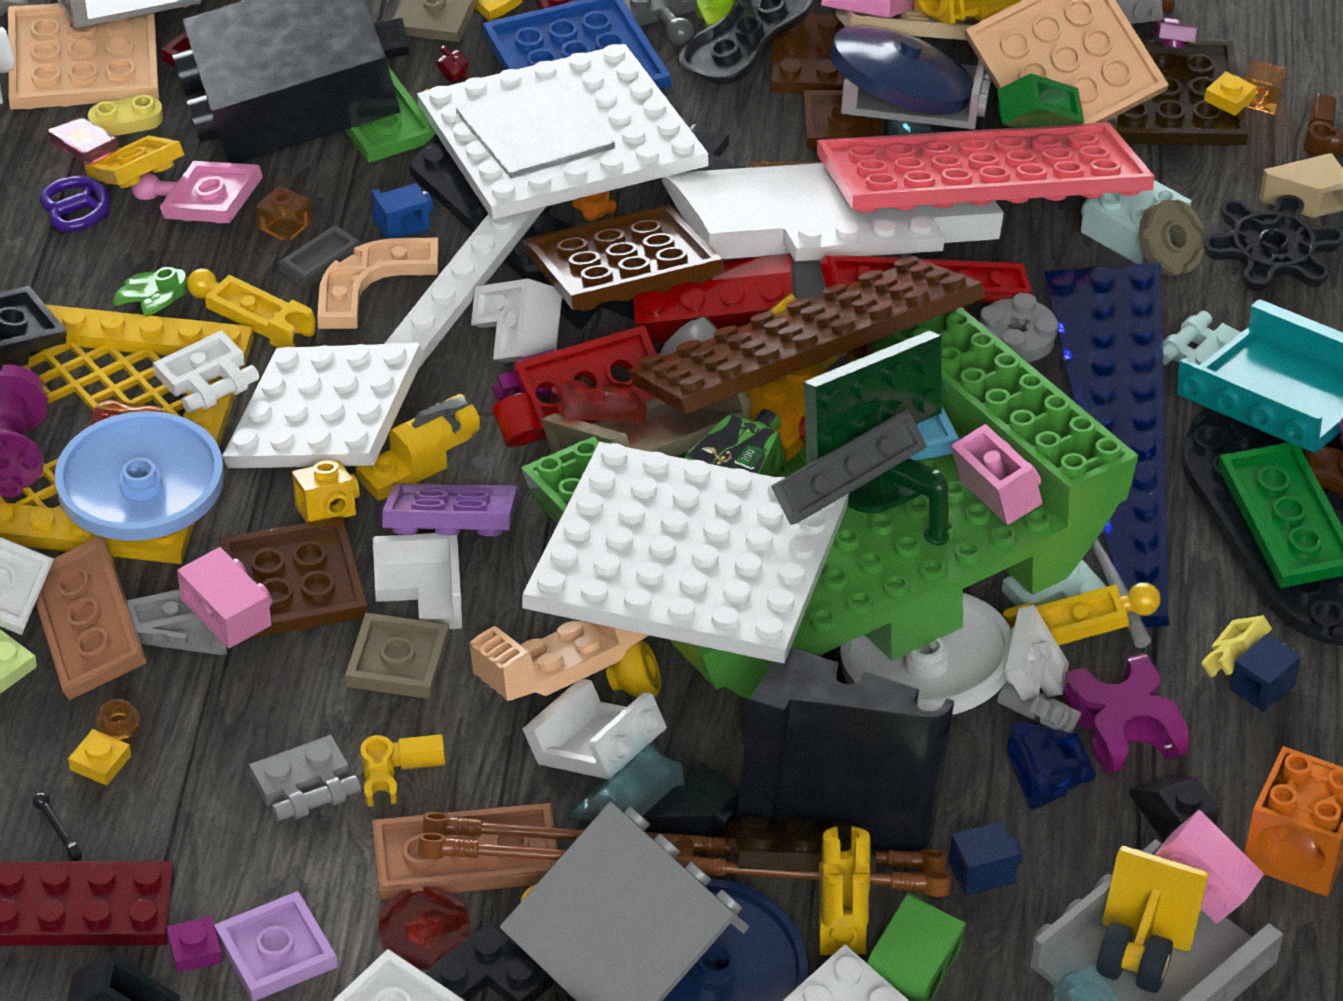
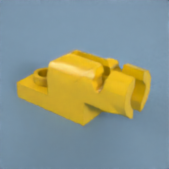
M851 826V847L848 851H840L837 827L830 828L823 833L822 863H819L820 955H834L844 945H847L856 954H866V932L869 922L870 835L866 830Z

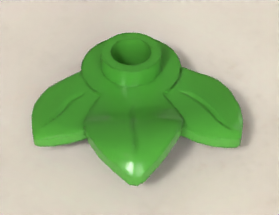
M164 267L156 272L136 274L124 281L125 286L117 290L113 298L114 307L130 302H141L143 314L145 317L150 316L185 294L188 280L186 273L181 269Z

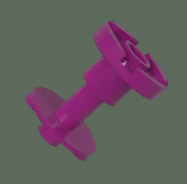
M2 365V370H0V495L6 498L20 495L23 488L29 487L39 479L44 468L43 453L35 442L24 436V433L34 429L44 420L48 410V393L43 389L44 383L37 374L17 365Z

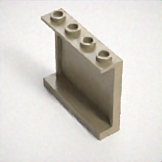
M746 391L688 414H684L654 397L593 424L557 413L541 419L552 454L594 436L599 442L617 443L624 447L648 452H661L673 457L690 451L727 415L735 414L750 421L752 420L749 414L751 402Z

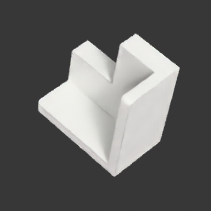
M531 279L476 286L471 325L480 328L497 326L493 360L503 363L516 362L520 358L551 349L556 351L562 296L553 286Z
M430 533L373 537L376 602L418 600L419 620L449 624V629H462L457 534L439 535Z

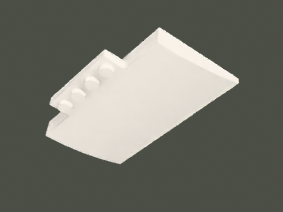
M823 163L692 171L662 177V183L682 218L722 259L791 254L795 262L821 260L825 255L880 256L943 251L944 243L999 239L1004 214L995 200L983 206L964 202L954 203L949 208L917 205L912 210H898L894 207L878 208L876 212L872 213L858 212L852 210Z

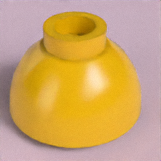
M643 640L627 649L620 662L606 668L607 679L613 691L623 690L630 696L638 698L644 692L651 693L654 697H657L661 690V675L657 660L650 646Z

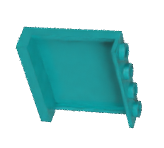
M1259 299L1251 305L1249 327L1200 365L1184 358L1179 361L1177 395L1316 453L1341 432L1339 424L1343 417V333Z

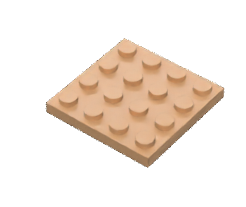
M1022 0L965 29L964 36L980 62L985 66L986 72L997 89L1031 73L1079 89L1084 123L1082 124L1106 122L1167 91L1169 85L1116 0Z
M59 3L8 7V38L15 63L14 71L9 72L10 110L97 104L102 101H114L143 94L159 99L155 13L74 28Z

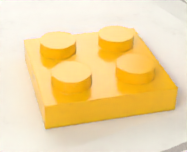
M148 135L87 163L84 167L88 177L95 178L106 185L115 184L119 185L120 188H125L139 183L142 180L140 176L149 171L157 173L171 168L174 165L173 160L184 156L180 141Z

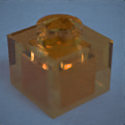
M1252 59L1244 80L1257 86L1255 98L1245 107L1275 114L1283 98L1288 69Z
M281 185L256 205L258 229L287 243L312 222L310 199Z

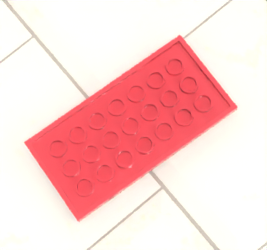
M1109 122L817 140L818 157L852 210L862 213L876 212L878 208L894 207L898 210H912L917 205L949 208L954 203L964 202L983 206L990 204L994 200L1024 203L1029 198L1041 197L1047 200L1059 201L1071 195H1081L1086 198H1099L1103 196V193H1119L1125 196L1138 195L1140 191L1154 189L1153 173Z

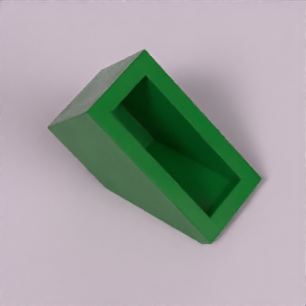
M1031 73L997 89L998 109L1003 125L1021 128L1084 123L1079 89Z

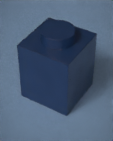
M1266 634L1235 660L1230 690L1262 712H1265L1296 685L1301 656L1289 646Z
M1002 821L951 835L949 864L965 896L1016 883L1018 863H1021L1023 859L1022 850L1017 838L1010 837Z

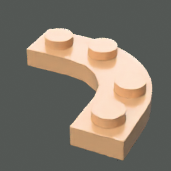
M389 238L372 241L355 247L354 254L343 261L338 262L335 260L324 273L320 283L317 316L318 329H357L359 300L362 292L377 280L398 275H438V238Z

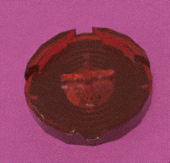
M423 887V891L411 893V889L402 891L385 904L379 915L378 935L384 952L389 949L417 969H429L469 938L470 921L463 902L451 892L436 887Z

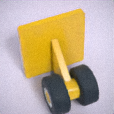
M1121 846L1117 853L1102 920L1103 925L1107 926L1108 929L1099 951L1096 973L1099 976L1117 980L1123 969L1137 973L1136 986L1139 989L1152 993L1159 992L1169 967L1173 948L1185 952L1191 950L1209 874L1200 869ZM1133 935L1136 936L1134 943L1132 942Z

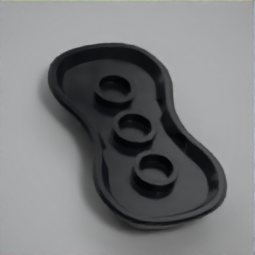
M735 0L734 5L725 17L716 24L697 33L686 42L679 55L680 64L696 77L710 83L730 84L736 82L753 69L759 55L773 39L797 26L807 18L815 0Z

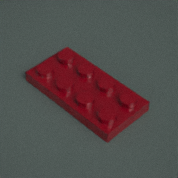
M172 861L0 862V946L166 945V926L169 924L174 876Z

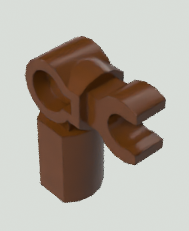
M1317 94L1311 101L1309 127L1303 146L1308 154L1315 157L1332 153L1333 156H1336V154L1343 156V133H1341V129L1334 128L1337 101L1333 96Z

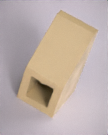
M1332 153L1264 169L1259 199L1262 203L1275 206L1277 199L1283 195L1297 196L1305 204L1304 211L1301 214L1312 218L1343 211V168Z

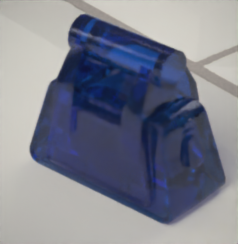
M1018 722L1011 724L1006 754L1031 809L1035 810L1067 795L1069 790L1077 785L1088 783L1096 777L1094 768L1077 733H1068L1062 730H1053L1050 727Z

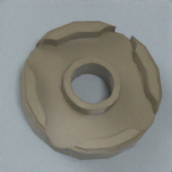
M1171 199L1155 202L1148 207L1140 220L1139 226L1141 251L1148 264L1158 273L1167 276L1189 273L1199 265L1204 254V244L1201 245V235L1204 234V230L1196 211L1184 201H1174ZM1170 229L1173 230L1176 236L1175 246L1169 237Z

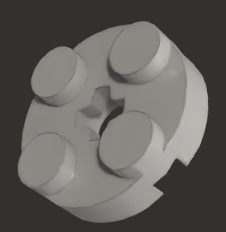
M1018 293L1014 298L996 301L981 310L980 323L1026 362L1039 360L1052 351L1054 341L1057 338L1058 321L1051 310L1036 302V298L1032 294ZM1012 328H1022V329L1025 330V332H1022V331L1019 330V329H1012Z

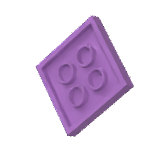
M394 483L382 511V528H393V533L415 534L418 532V528L435 529V533L439 535H456L460 533V529L477 530V534L482 536H498L503 534V530H510L517 505V486Z

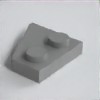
M179 589L127 600L141 644L217 655L227 654L226 646L181 600Z

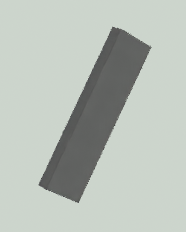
M905 409L771 485V488L789 524H797L927 448V445L909 409Z

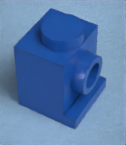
M417 183L381 193L379 189L371 191L373 220L385 239L405 238L430 230L429 214L433 213V203L427 191L423 192Z

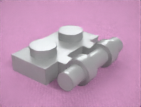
M331 735L249 764L250 776L266 805H271L277 822L292 816L295 820L308 816L311 809L327 803L335 806L345 802L346 796L361 791L356 775L349 776L348 763Z

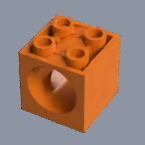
M1284 746L1282 747L1253 808L1244 853L1265 875L1328 897L1343 864V767Z

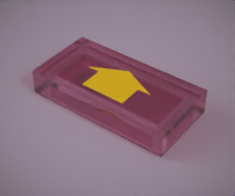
M80 116L48 130L51 143L87 164H91L120 149L116 136Z

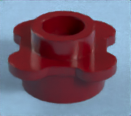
M440 47V52L443 55L436 60V65L442 75L453 84L459 79H462L464 82L470 79L466 72V69L469 67L466 58L458 50H454L451 53L447 47Z

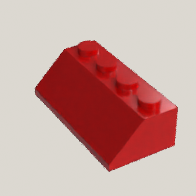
M791 254L726 260L722 261L724 273L711 276L705 282H685L674 285L668 291H649L637 294L634 298L635 326L645 325L651 342L658 343L667 342L683 325L701 317H707L717 329L727 326L739 328L751 323V317L768 312L788 295L793 294L796 298L794 259Z

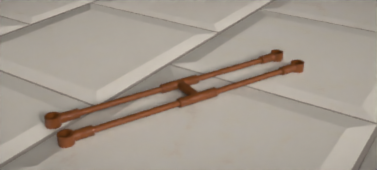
M428 812L423 815V834H420L418 839V856L426 859H440L444 856L477 858L478 855L558 861L567 850L479 844L478 840L446 837L449 835L481 837V834L576 841L584 830L482 823V819L450 817V815L442 812ZM646 832L653 839L662 834L681 851L675 858L680 864L686 867L691 861L708 876L725 877L726 874L819 880V872L738 869L736 863L727 862L725 858L694 856V853L725 855V852L732 853L725 837ZM923 849L920 852L888 850V853L875 852L877 856L876 863L887 864L888 868L919 870L922 873L892 871L891 874H870V884L887 885L891 889L921 891L935 897H944L950 894L951 874L945 872L946 852L937 849Z

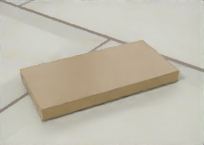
M836 8V16L845 27L854 25L878 26L920 37L967 40L964 36L965 29L980 22L966 17L961 22L955 20V24L948 25L918 13L914 8L890 18Z

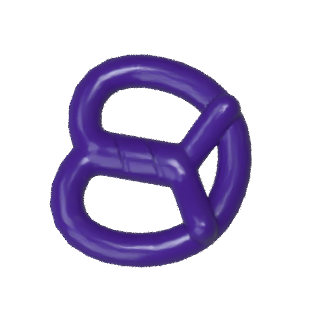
M72 176L57 180L45 187L40 195L42 207L50 213L51 224L62 232L83 230L94 225L103 217H108L110 214V194L100 181L92 177ZM85 187L82 193L57 202L52 201V197L63 190ZM94 192L97 194L99 202L92 197ZM87 206L93 210L88 215L76 220L66 221L61 218L65 214Z

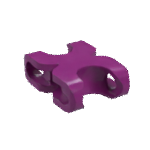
M1145 653L1126 657L1127 665L1123 673V682L1120 684H1105L1097 681L1087 668H1078L1065 672L1063 693L1066 703L1069 707L1082 713L1077 723L1078 725L1095 731L1092 736L1091 751L1106 774L1125 770L1124 763L1128 755V744L1131 742H1146L1154 745L1165 759L1184 756L1188 751L1189 731L1177 705L1167 697L1156 696L1161 678Z

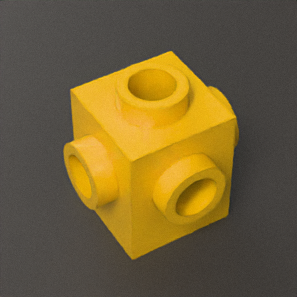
M322 461L313 467L292 471L295 507L306 523L356 515L355 498L360 496L359 485L355 475L349 474L340 461Z

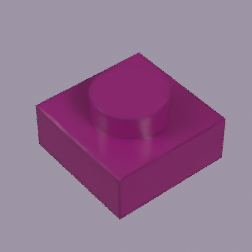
M212 916L166 926L177 973L222 963L221 949Z

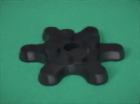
M1294 195L1279 197L1275 207L1269 211H1256L1241 200L1228 199L1221 204L1220 212L1224 222L1229 224L1233 230L1229 233L1207 236L1204 240V249L1207 256L1213 260L1234 259L1245 264L1246 269L1244 270L1243 277L1246 286L1253 291L1265 290L1272 282V278L1277 275H1292L1310 287H1319L1327 280L1330 271L1329 267L1319 261L1315 254L1336 251L1343 243V230L1333 225L1311 226L1306 224L1300 217L1304 211L1305 204L1302 199ZM1267 242H1275L1279 246V250H1276L1274 245H1270Z

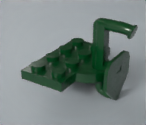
M927 331L805 381L806 461L810 463L899 411L909 409L916 424L941 414V335ZM908 458L849 493L847 507L863 513L884 512L921 494L929 497V526L924 531V538L933 545H944L949 540V534L947 533L949 521L948 483L945 477L936 469Z

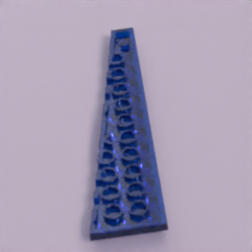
M1161 263L1044 271L1052 311L1058 321V336L1074 402L1138 455L1127 500L1118 505L1104 527L1111 561L1128 592L1138 583H1149L1154 585L1159 591L1161 601L1156 612L1149 616H1140L1144 626H1169Z

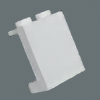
M581 679L570 686L522 729L539 765L610 780L667 727L653 694L642 693L628 707L600 701L592 680Z

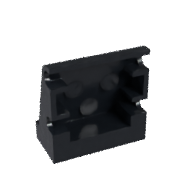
M791 647L785 663L773 661L750 697L736 821H741V818L745 816H758L767 819L768 822L786 823V820L789 818H804L812 821L813 824L830 825L833 820L844 819L854 821L858 826H862L869 833L870 843L873 847L903 851H918L925 848L934 834L954 700L946 698L940 709L925 711L917 707L919 689L868 672H864L861 679L854 684H843L836 680L838 662Z

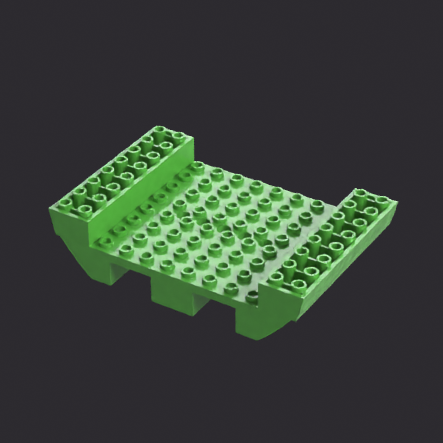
M962 307L873 341L874 353L927 331L941 335L942 407L959 440L985 424L990 427L1037 470L1041 478V484L1038 487L1043 504L1007 525L960 481L953 453L937 458L918 460L917 462L938 470L948 483V542L944 545H933L924 538V531L929 526V497L922 494L880 513H863L847 507L791 647L820 656L865 635L893 661L913 650L936 641L939 637L942 638L963 628V589L1005 570L1028 592L1034 595L1066 580L1089 551L1118 505L1127 500L1138 455ZM594 436L521 467L536 503L557 524L599 444V441ZM806 446L788 462L784 460L777 477H787L810 463L806 461ZM688 452L681 454L677 457L685 459V456ZM668 639L716 690L726 687L750 700V697L773 663V661Z

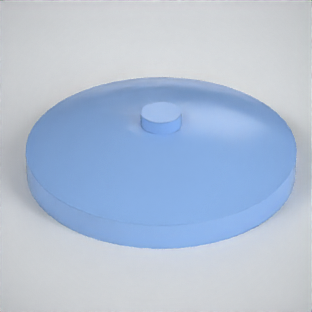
M154 411L120 414L89 426L67 444L59 456L55 469L58 500L66 515L88 532L105 538L125 541L159 538L190 526L211 509L221 493L224 481L222 455L214 438L204 428L191 420L174 414Z

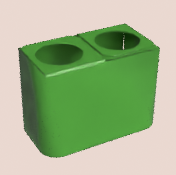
M908 893L873 949L867 964L909 1001H932L960 952L966 923Z

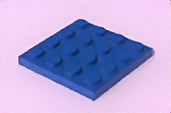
M578 0L482 23L483 36L503 70H517L534 66L541 61H555L568 58L575 53H589L604 49L609 45L626 44L660 90L671 87L670 73L623 0Z

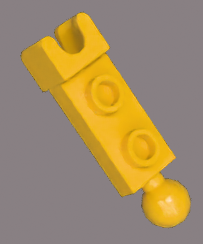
M197 269L188 277L187 288L190 294L195 298L205 299L207 309L240 325L253 326V331L269 338L270 344L277 348L296 347L293 344L294 334H302L307 337L314 335V313L311 308L299 302L291 300L288 303L231 275H228L218 283L215 274L208 269Z
M1138 583L1129 590L1128 595L1121 597L1117 584L1035 607L1059 646L1128 627V612H1133L1140 616H1149L1156 612L1160 606L1161 597L1156 587L1149 583ZM1031 602L1008 608L1003 612V617L1010 629L1015 626L1018 609L1032 606Z

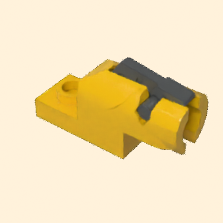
M458 394L420 411L416 418L390 429V450L378 455L374 465L356 466V478L379 502L389 496L394 483L416 484L447 469L446 451L466 442L473 434L479 432L480 418L473 404L469 405L464 395Z

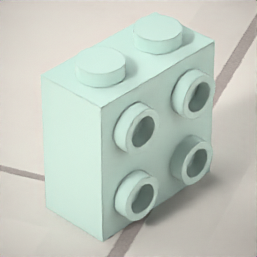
M1155 180L1153 190L1140 191L1138 195L1125 196L1119 193H1103L1102 197L1087 198L1081 209V214L1083 215L1081 233L1134 263L1143 266L1147 263V260L1141 251L1139 226L1145 210L1153 203L1167 199L1181 200L1191 207L1192 200ZM1170 229L1169 237L1172 242L1176 239L1173 230Z

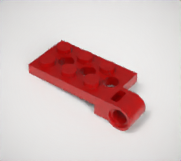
M645 325L515 362L513 371L522 393L503 398L492 407L506 447L514 448L546 439L541 419L554 413L593 424L654 398L653 395L633 385L632 378L627 382H619L610 373V369L615 366H622L629 371L640 366V360L656 354ZM578 377H586L592 381L594 390L589 393H582L574 387L573 380ZM540 388H549L555 392L557 401L552 404L542 403L537 398L536 391Z

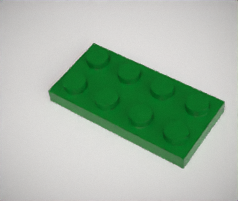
M1288 442L1220 455L1218 468L1280 588L1343 576V527L1299 446Z

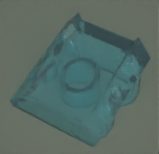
M652 743L629 761L610 780L604 779L567 813L568 820L592 822L610 801L623 812L631 806L643 817L674 786H685L682 764L666 758L656 745Z

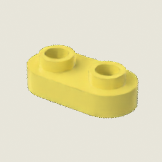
M144 94L114 101H102L94 105L88 112L89 128L93 134L100 137H113L151 130L158 127L163 121L162 104L157 98Z

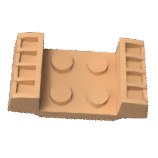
M580 620L564 623L558 627L557 632L542 639L528 640L520 645L494 626L470 641L473 674L481 678L483 682H486L490 688L496 690L507 701L535 692L547 696L620 662L627 649L649 635Z

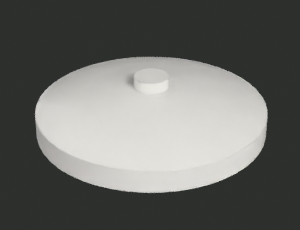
M963 593V628L942 638L939 637L936 641L913 650L893 661L865 635L860 636L840 647L843 675L848 684L858 682L864 672H868L919 689L917 707L925 711L940 709L946 698L954 700L952 715L958 714L984 703L994 696L1006 683L1003 663L1008 657L1010 649L1011 629L1003 616L995 608L977 597Z

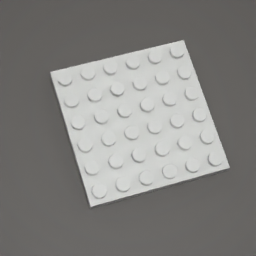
M626 44L609 45L601 50L589 53H575L568 58L555 61H541L534 66L517 70L508 69L500 74L484 78H470L463 83L450 86H436L429 91L417 93L419 108L492 220L708 166L707 151Z
M599 442L523 592L522 608L784 664L847 509L849 493L801 522L790 525L771 488V485L785 477H771L752 473L745 469H732L712 465L701 460H688L668 456L661 452H648L628 448L617 443Z

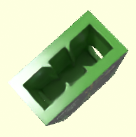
M767 409L761 410L754 421L735 414L727 415L686 454L685 459L701 460L712 465L732 469H745L752 473L777 477L785 459L781 436L777 432L782 422L774 412Z

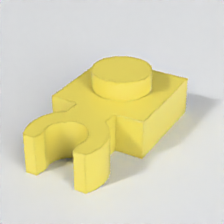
M1264 615L1236 619L1230 622L1211 646L1214 651L1208 654L1202 661V665L1210 677H1214L1220 669H1223L1226 675L1232 674L1235 660L1271 631L1272 628Z

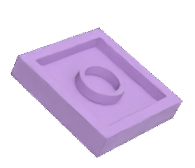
M299 891L214 924L218 942L251 1001L259 1000L337 968V956Z

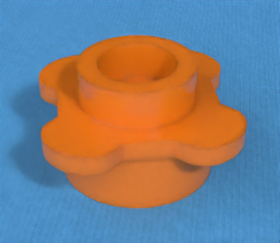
M609 191L572 200L573 208L579 209L583 213L584 219L588 221H595L602 218L605 213H614L617 210V203L610 200Z

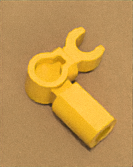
M442 734L401 738L396 743H392L387 737L381 735H374L364 740L361 744L360 752L364 777L366 779L364 785L365 802L368 807L374 806L373 796L378 791L388 792L391 804H397L398 789L397 782L394 779V767L401 766V770L445 765Z

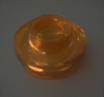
M112 699L101 706L96 716V727L99 732L118 740L126 739L135 734L139 729L140 715L138 710L129 701Z

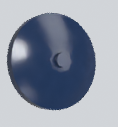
M870 25L845 27L837 32L830 48V57L834 66L853 84L881 100L921 113L946 115L964 110L971 99L974 82L967 70L947 53L921 39L896 30Z
M711 879L706 887L715 895L722 889L742 907V910L737 915L750 927L743 934L730 923L663 1001H783L808 977L806 948L796 925L781 907L764 894L740 883L722 879Z

